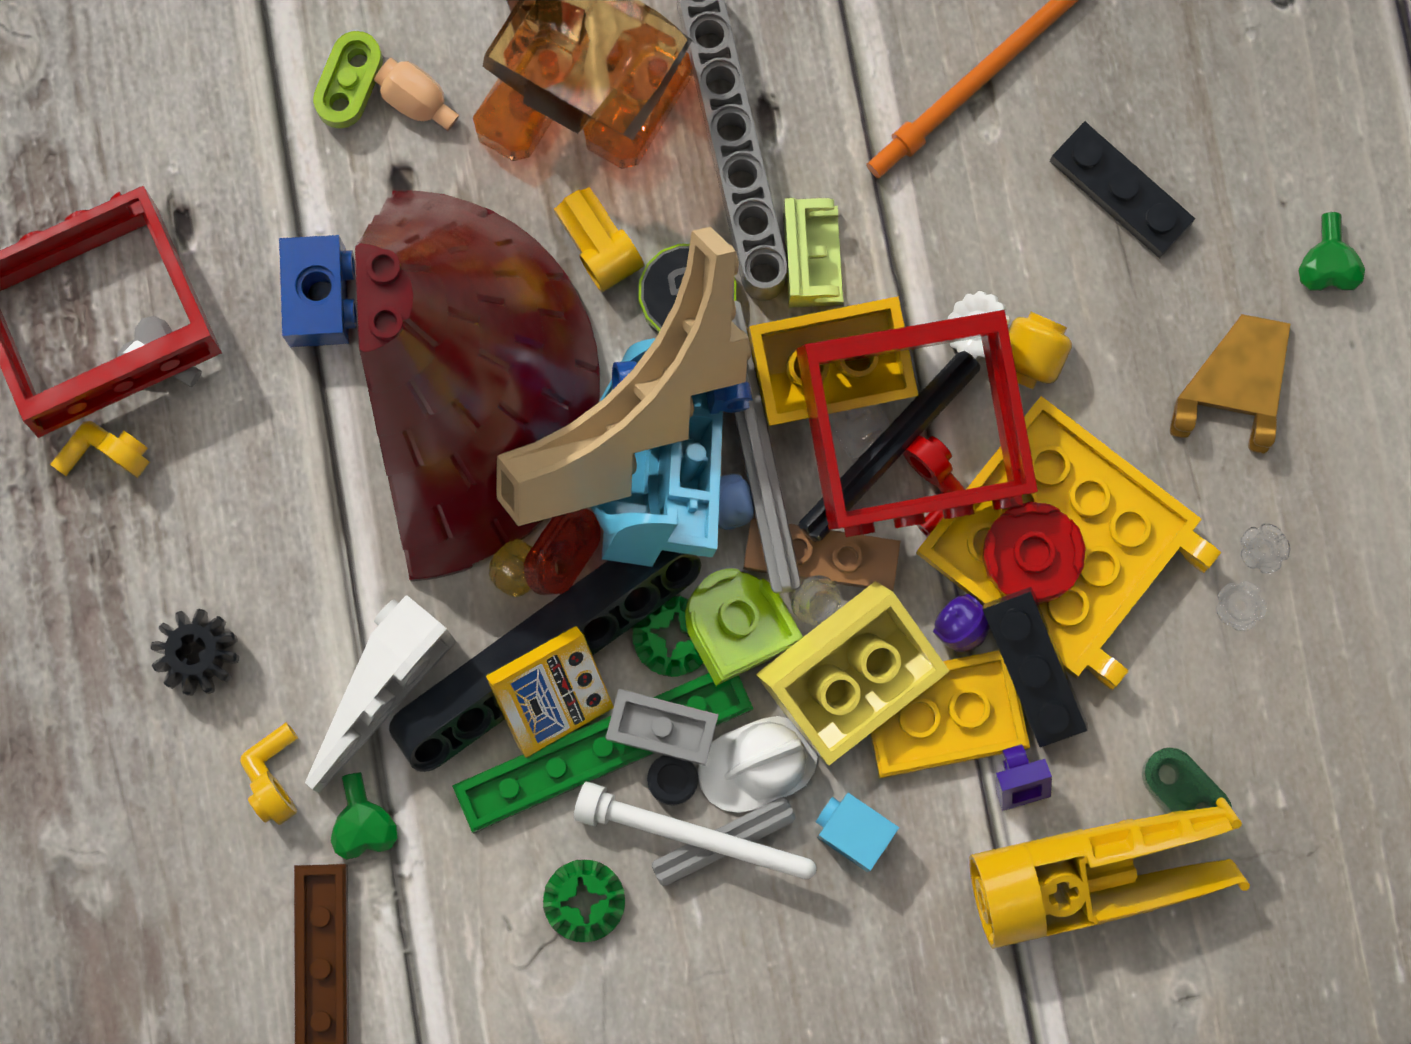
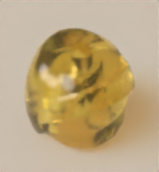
M519 539L504 544L495 553L489 564L491 582L500 591L512 597H521L534 590L541 583L545 573V563L542 555Z

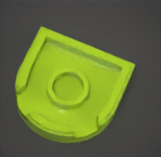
M736 568L722 569L707 576L692 592L687 603L685 619L688 634L716 686L781 655L803 638L779 593H774L771 590L770 582L764 578L760 580Z

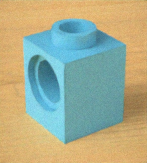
M847 793L841 802L832 797L815 821L823 827L817 838L867 873L871 871L900 828L850 793Z

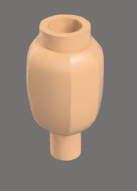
M389 58L374 78V82L381 86L380 93L382 98L396 110L413 120L429 121L433 119L449 131L459 118V114L444 104V92L441 86L414 63L409 61L398 63L393 58Z

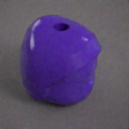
M970 594L954 598L942 609L935 620L933 633L943 644L954 651L968 652L983 644L989 633L990 626L983 612V605Z

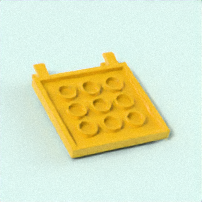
M1040 396L1024 416L1038 492L1022 495L1023 503L1051 504L1060 509V512L1066 514L1080 528L1086 550L1084 568L1074 586L1057 600L1042 603L1039 606L1065 670L1074 678H1077L1086 667L1101 683L1113 690L1129 670L1100 648L1177 550L1182 553L1191 565L1203 573L1211 567L1221 552L1193 531L1202 520L1199 516L1048 400ZM1001 446L966 489L1007 482ZM992 501L973 504L975 514L950 519H944L943 517L916 552L918 556L964 592L976 598L982 605L1005 596L999 592L988 578L982 559L984 539L993 522L1009 509L994 510Z

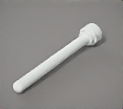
M586 781L576 802L574 820L595 827L598 823L606 825L610 820L802 879L812 878L817 870L816 864L811 859L615 801V795L607 793V787Z

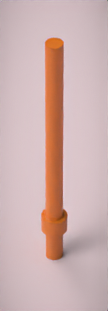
M1079 0L1048 1L913 123L906 121L891 135L893 140L866 164L869 171L879 179L905 155L913 156L926 144V136Z

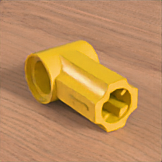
M590 187L573 192L554 208L559 221L580 251L579 257L583 266L601 292L606 291L645 266L629 236L623 229L618 230Z

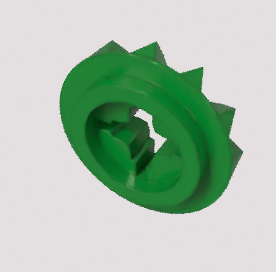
M674 596L633 627V645L637 656L648 669L659 675L668 677L683 676L695 671L703 664L691 640L678 642L676 648L672 650V656L667 657L668 648H666V640L658 637V634L651 633L652 630H667L670 627V623L674 621V615H678L680 632L688 634L685 614L689 599L682 596Z
M575 860L558 868L547 882L543 896V909L551 927L564 938L575 942L597 941L610 934L619 924L625 909L624 888L618 876L606 865L593 860ZM583 878V884L587 886L590 894L606 895L607 899L599 900V903L591 906L590 923L585 924L584 916H581L579 908L562 907V902L569 901V898L577 896L578 879Z

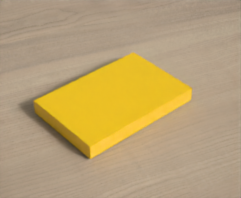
M999 650L943 661L950 672L870 733L879 779L1002 755L1004 749L1021 744L1025 750L1030 748L1020 699Z

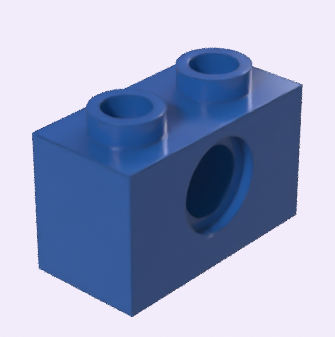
M339 235L279 238L283 338L289 347L349 344V329L357 328L356 302L354 298H347V280H355L353 250H346ZM327 282L332 285L331 291L326 298L319 301L307 298L310 287L315 283Z

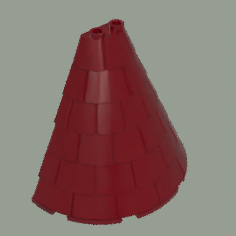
M392 191L391 198L386 199L379 215L374 216L371 224H368L362 238L355 246L360 356L386 476H388L402 549L405 553L409 580L414 582L437 579L471 569L473 567L472 564L484 560L500 550L506 552L531 534L545 520L518 526L497 499V456L532 444L569 425L599 403L600 368L597 345L587 312L584 310L581 300L567 274L535 238L498 213L469 201L432 192Z

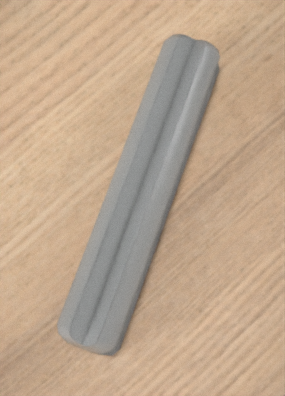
M780 797L715 831L755 842L793 823L795 814L788 800L785 797ZM686 844L654 860L652 869L659 883L662 886H668L726 855Z

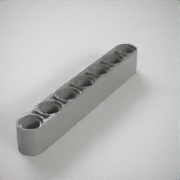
M677 0L683 33L692 39L687 51L733 248L738 256L741 282L745 292L752 298L759 301H768L776 298L783 291L786 283L787 261L725 0H705L703 2ZM704 34H715L721 38L722 42L714 48H706L701 46L697 39ZM716 79H724L730 82L733 88L728 93L716 94L710 91L707 86ZM735 125L743 130L744 135L738 140L728 141L723 139L718 131L724 126ZM746 171L754 176L755 182L749 187L739 188L730 182L729 177L735 172ZM756 217L761 219L767 228L758 235H750L741 229L740 224L747 218ZM768 264L777 271L778 276L770 282H760L752 277L751 270L757 265Z

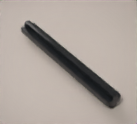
M966 351L957 353L840 478L846 511L851 510L980 371L979 362ZM823 497L802 518L798 525L803 534L814 542L823 540L831 531L828 527Z

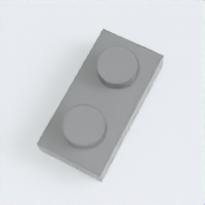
M618 689L606 740L706 766L719 714Z

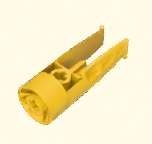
M1218 798L1216 801L1218 807L1175 811L1135 820L1127 819L1114 824L1085 830L1078 829L1072 832L971 854L969 856L971 882L979 917L988 943L992 949L1090 926L1102 925L1106 922L1141 913L1145 914L1183 901L1193 900L1236 884L1242 891H1247L1250 888V884L1232 859L1186 865L1138 876L1133 864V858L1239 829L1242 826V822L1224 798Z

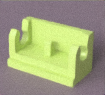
M785 198L783 218L789 308L843 305L838 206H834V199Z

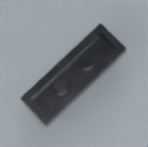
M1086 121L1060 146L1050 159V162L1159 259L1196 219Z
M1032 587L983 604V612L1039 747L1041 748L1088 731V723Z

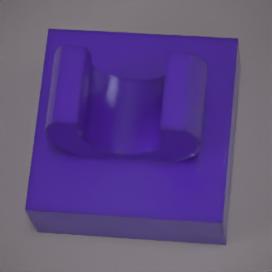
M1022 744L1004 749L1003 755L1005 760H1003V766L1005 770L996 773V794L1002 811L1051 797L1052 775L1046 759L1029 763Z

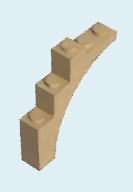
M711 226L692 230L687 267L675 303L656 339L633 370L602 401L569 425L532 444L497 456V499L518 526L630 497L632 474H635L637 469L634 453L684 441L689 438V419L694 413L692 395L746 382L747 360L751 357V344L747 334L732 322L736 315L733 290L734 275L738 273L739 269L738 256L733 246L728 244Z

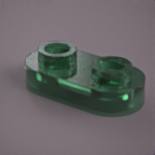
M1163 748L1154 752L1146 759L1142 768L1143 783L1149 793L1168 813L1195 810L1199 803H1204L1209 807H1218L1216 805L1218 798H1224L1232 808L1227 795L1184 751L1177 748ZM1163 765L1172 767L1176 773L1175 781L1172 784L1162 782L1159 777V770Z

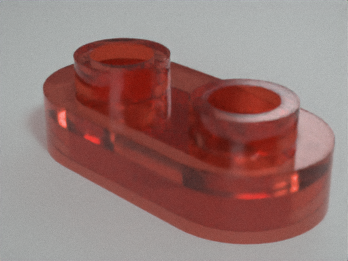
M585 508L552 517L534 543L524 561V576L528 586L535 593L543 596L562 594L571 588L600 542V525L591 510ZM555 563L558 567V573L555 571Z

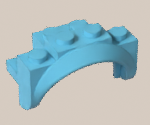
M656 338L643 340L630 346L621 362L636 361L638 363ZM612 380L607 386L600 401H602L613 390ZM706 392L692 395L694 413L689 419V438L684 441L634 453L637 469L635 474H632L631 496L591 507L604 531L602 560L652 567L662 550L705 557H713L717 551L723 411H720L718 414H710Z

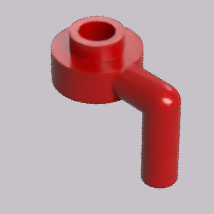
M918 436L903 453L911 467L926 481L936 485L943 494L965 490L951 473L953 468L949 462L952 458L950 450L938 438L930 436L926 439ZM943 510L929 512L924 517L925 523L917 525L925 536L928 537L944 517Z

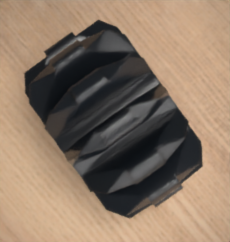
M204 609L196 610L192 624L187 614L179 611L175 614L178 628L174 630L166 623H162L159 626L161 633L168 636L166 643L160 641L151 643V650L165 654L164 657L156 660L152 667L158 673L169 671L165 676L164 685L170 689L175 688L182 682V693L187 696H193L199 681L203 691L211 694L215 691V685L212 680L214 675L225 682L231 679L229 672L221 668L223 663L235 664L239 662V655L224 650L238 641L237 636L233 632L221 634L225 629L226 621L217 616L208 623V613ZM194 641L206 648L199 652L200 661L198 663L185 658L186 655L192 652L190 644Z

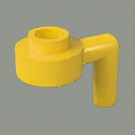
M85 421L78 427L50 465L67 476L90 445L101 451L136 478L142 474L150 462L142 456L148 448L123 430L117 438L95 422Z
M287 722L245 751L240 758V763L251 780L250 787L254 793L248 797L251 807L263 822L266 823L273 819L278 825H281L295 815L297 809L285 789L270 773L265 762L298 739L295 731Z

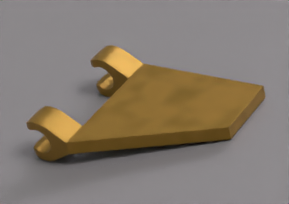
M1241 314L1177 398L1170 425V434L1180 438L1189 437L1196 425L1197 405L1255 416L1248 448L1253 452L1267 453L1276 438L1277 411L1291 324Z

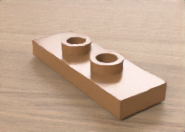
M753 518L750 521L743 570L768 573L757 520ZM789 524L801 579L859 588H867L876 581L889 590H894L900 540L867 535L845 537V532L831 530L823 540L814 542L803 534L798 525Z

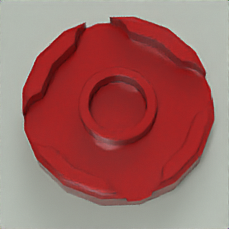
M1027 502L1006 510L993 522L984 539L982 559L990 581L1005 596L1032 587L1038 604L1057 600L1074 586L1084 568L1086 547L1080 528L1072 519L1070 520L1066 514L1060 512V509L1046 503Z

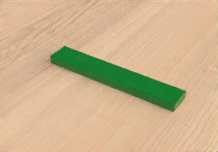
M707 673L653 697L719 714L716 727L754 709L739 675L716 686L710 673ZM611 716L558 739L527 758L524 755H520L454 784L452 787L469 827L474 834L583 786L586 781L592 782L655 753L607 741L606 735Z

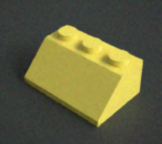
M875 581L756 673V676L784 714L824 762L830 766L950 671L894 592Z

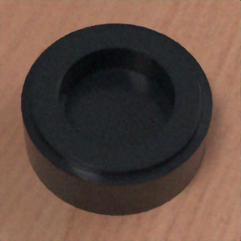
M662 755L649 768L647 775L648 787L653 797L659 802L671 806L680 805L687 802L695 794L698 787V772L692 762Z

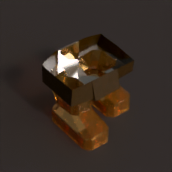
M518 0L484 55L482 67L498 79L473 116L478 140L511 161L529 158L552 121H555L577 134L583 129L587 149L620 169L639 165L693 76L690 56L686 52L692 39L662 14L639 0Z

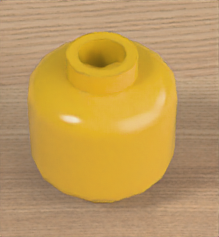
M1030 312L1028 318L1017 317L1012 321L1008 331L1019 384L1034 389L1037 381L1051 384L1058 379L1072 349L1071 340L1064 335L1067 327L1034 312Z

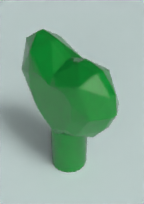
M1338 212L1324 213L1321 216L1322 241L1311 248L1303 258L1298 270L1300 283L1309 291H1321L1331 285L1341 290H1355L1364 281L1365 267L1356 251L1342 241V215Z
M362 772L342 776L347 806L338 815L333 826L331 844L334 852L342 858L349 860L359 857L367 849L376 852L391 850L398 839L397 825L382 807L367 801Z

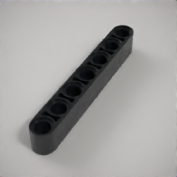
M662 550L652 567L607 560L397 712L389 724L391 737L411 767L416 771L427 772L440 767L505 720L486 678L487 675L575 626L584 635L593 656L690 586L701 571L700 558L697 555Z

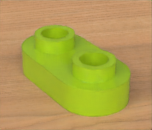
M362 31L345 33L337 39L331 50L313 96L314 107L319 118L330 127H350L363 115L376 83L374 78L383 65V56L379 44L370 34ZM356 55L367 57L366 63L360 67L350 65V61ZM338 99L349 101L348 107L343 111L333 110L332 105Z

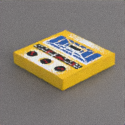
M577 626L486 676L518 748L525 758L614 708L585 637Z

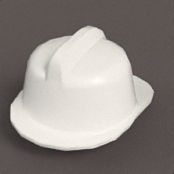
M780 716L762 718L725 733L711 743L706 766L699 764L698 767L700 788L709 802L724 811L742 813L756 810L780 797L790 796L805 787L815 773L818 758L817 752L789 718Z

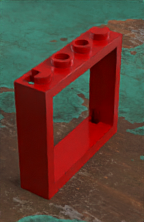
M144 185L123 195L118 192L111 197L110 201L90 210L76 211L67 216L63 222L44 231L27 233L17 243L0 250V291L147 225L191 323L36 394L0 309V368L23 422L38 438L222 354L159 210Z
M1005 310L809 343L796 349L829 530L844 528L845 537L874 533V522L893 519L895 528H902L925 523L924 513L943 510L944 519L975 514L973 504L992 501L994 510L1023 505L1022 495L1038 492ZM981 338L1007 482L846 511L820 365Z

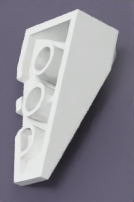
M407 595L399 603L395 599L391 600L374 620L378 627L371 633L305 781V784L318 793L326 787L456 642L445 626Z

